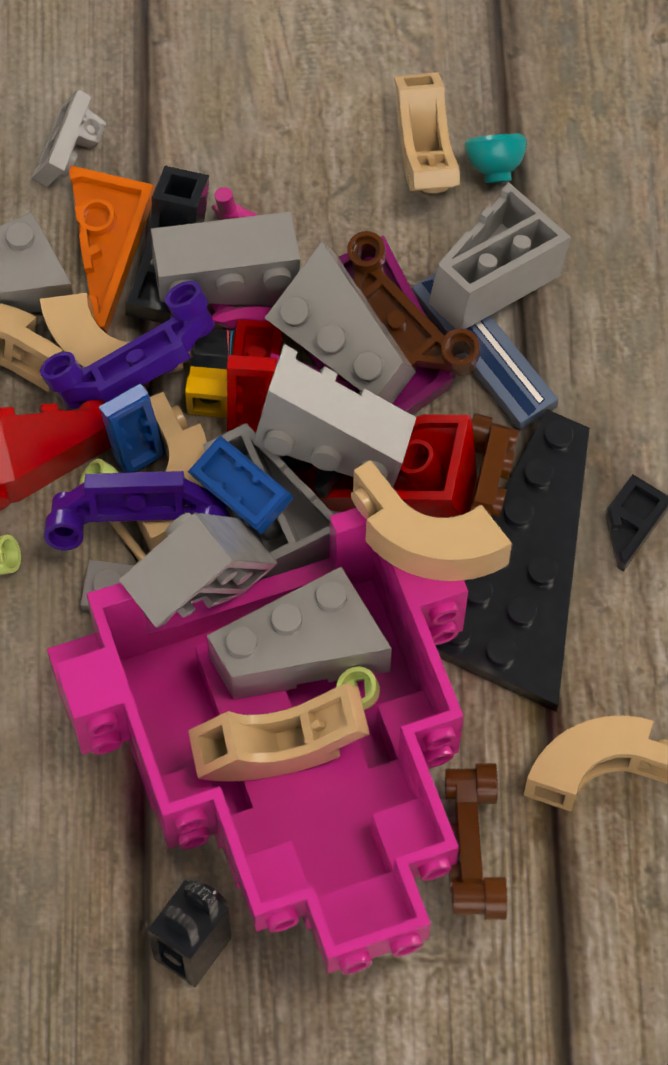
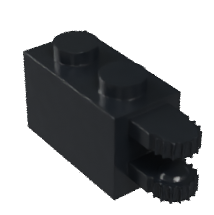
M185 879L148 928L153 958L195 988L232 938L229 909L224 906L227 903L226 899L217 890L205 883H200L194 879L190 881Z

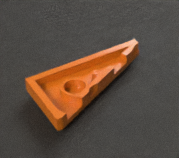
M71 165L69 175L73 186L76 205L74 206L75 214L79 225V239L84 270L87 276L89 297L93 304L96 323L107 334L152 207V196L155 187L153 184Z

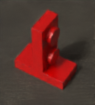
M237 319L233 355H228L227 432L245 423L255 433L257 432L267 393L277 366V358L270 357L272 354L281 355L284 332L269 321Z

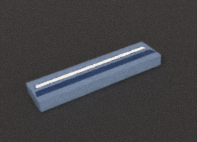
M435 274L414 285L412 290L423 311L445 336L450 331L455 330V328L429 304ZM491 315L467 328V330L476 335L480 346V357L472 372L519 431L541 418L546 409L552 411L557 408L559 399ZM465 353L459 354L462 359L468 356Z

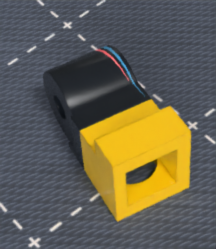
M213 329L208 335L198 338L195 342L194 357L191 359L190 373L187 376L185 390L187 415L227 418L228 355H233L235 330ZM199 398L220 401L213 404H207L200 401Z

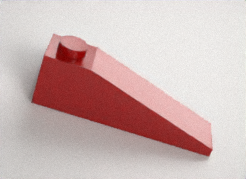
M90 400L83 403L78 410L70 411L58 409L57 403L41 404L39 408L40 413L15 415L13 407L0 408V510L5 509L11 503L25 499L111 448L99 410V406L106 403L105 400Z
M423 414L416 416L404 460L393 489L409 507L427 516L451 518L468 513L477 482L473 425L470 415ZM313 466L306 471H293L329 510L344 512L356 508L351 498L354 477L344 475L332 486L333 492L327 497H320L314 490L317 467Z

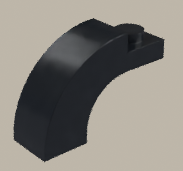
M164 166L152 196L151 220L147 243L140 267L125 302V315L159 323H165L173 316L166 303L160 302L152 254L151 229L204 222L208 199L209 175Z

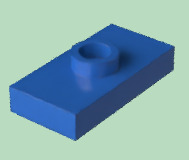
M141 384L99 406L117 466L122 473L136 472L166 454L149 394Z
M221 435L188 470V473L260 535L265 532L294 499L285 488Z

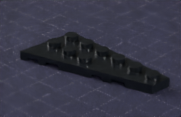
M546 409L505 487L507 490L500 516L491 515L492 519L512 543L509 565L486 576L464 580L468 589L463 631L458 632V635L452 640L435 646L442 660L557 712L590 428Z

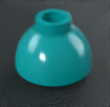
M523 134L478 136L468 138L464 143V148L472 166L484 174L485 183L512 181L511 172L520 165L525 156L527 138Z

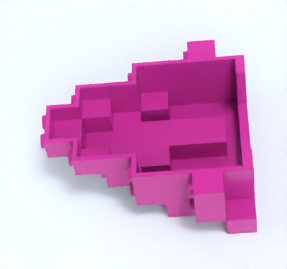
M357 508L330 516V552L328 559L259 580L243 595L210 608L203 601L192 604L196 610L191 615L182 618L177 611L169 618L170 620L165 625L157 628L148 617H145L143 610L121 583L86 593L94 634L47 648L51 668L82 755L91 752L96 755L107 754L118 749L122 742L129 741L152 810L156 812L168 849L180 846L181 849H192L206 843L210 839L209 836L214 834L219 849L223 848L236 888H241L256 932L266 928L270 932H280L298 924L300 921L299 917L302 916L306 929L312 928L328 974L340 969L344 975L356 973L369 967L373 963L372 958L392 952L394 957H401L422 948L424 945L422 941L429 939L431 922L414 878L420 876L421 880L428 881L447 874L451 870V865L457 863L459 850L458 843L428 768L447 763L454 757L453 754L459 752L464 716L435 645L446 643L455 638L458 632L463 631L468 589L464 580H431L415 576L393 566L377 554L366 542V518L360 514ZM342 567L392 648L390 672L375 674L374 671H371L379 683L380 693L378 701L373 707L364 710L369 735L339 748L341 757L295 773L247 781L199 779L188 730L227 711L243 715H259L290 709L337 688L338 682L328 683L327 679L297 684L295 689L233 700L209 658L207 635ZM364 680L357 681L361 699L365 697Z

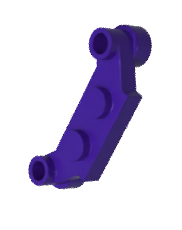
M185 281L174 286L165 297V303L173 315L170 320L87 367H81L75 356L70 352H59L52 355L40 368V374L51 391L59 394L67 408L76 409L90 400H105V402H108L138 384L144 385L161 374L173 371L179 364L191 358L189 351L197 339L208 335L215 326V322L206 308L208 300L200 285L195 281Z
M184 471L85 474L84 483L70 492H60L53 497L51 513L45 519L44 540L54 549L67 551L81 545L83 542L84 525L89 522L175 520L188 512L191 515L202 513L226 517L231 516L226 510V505L211 492L184 478Z

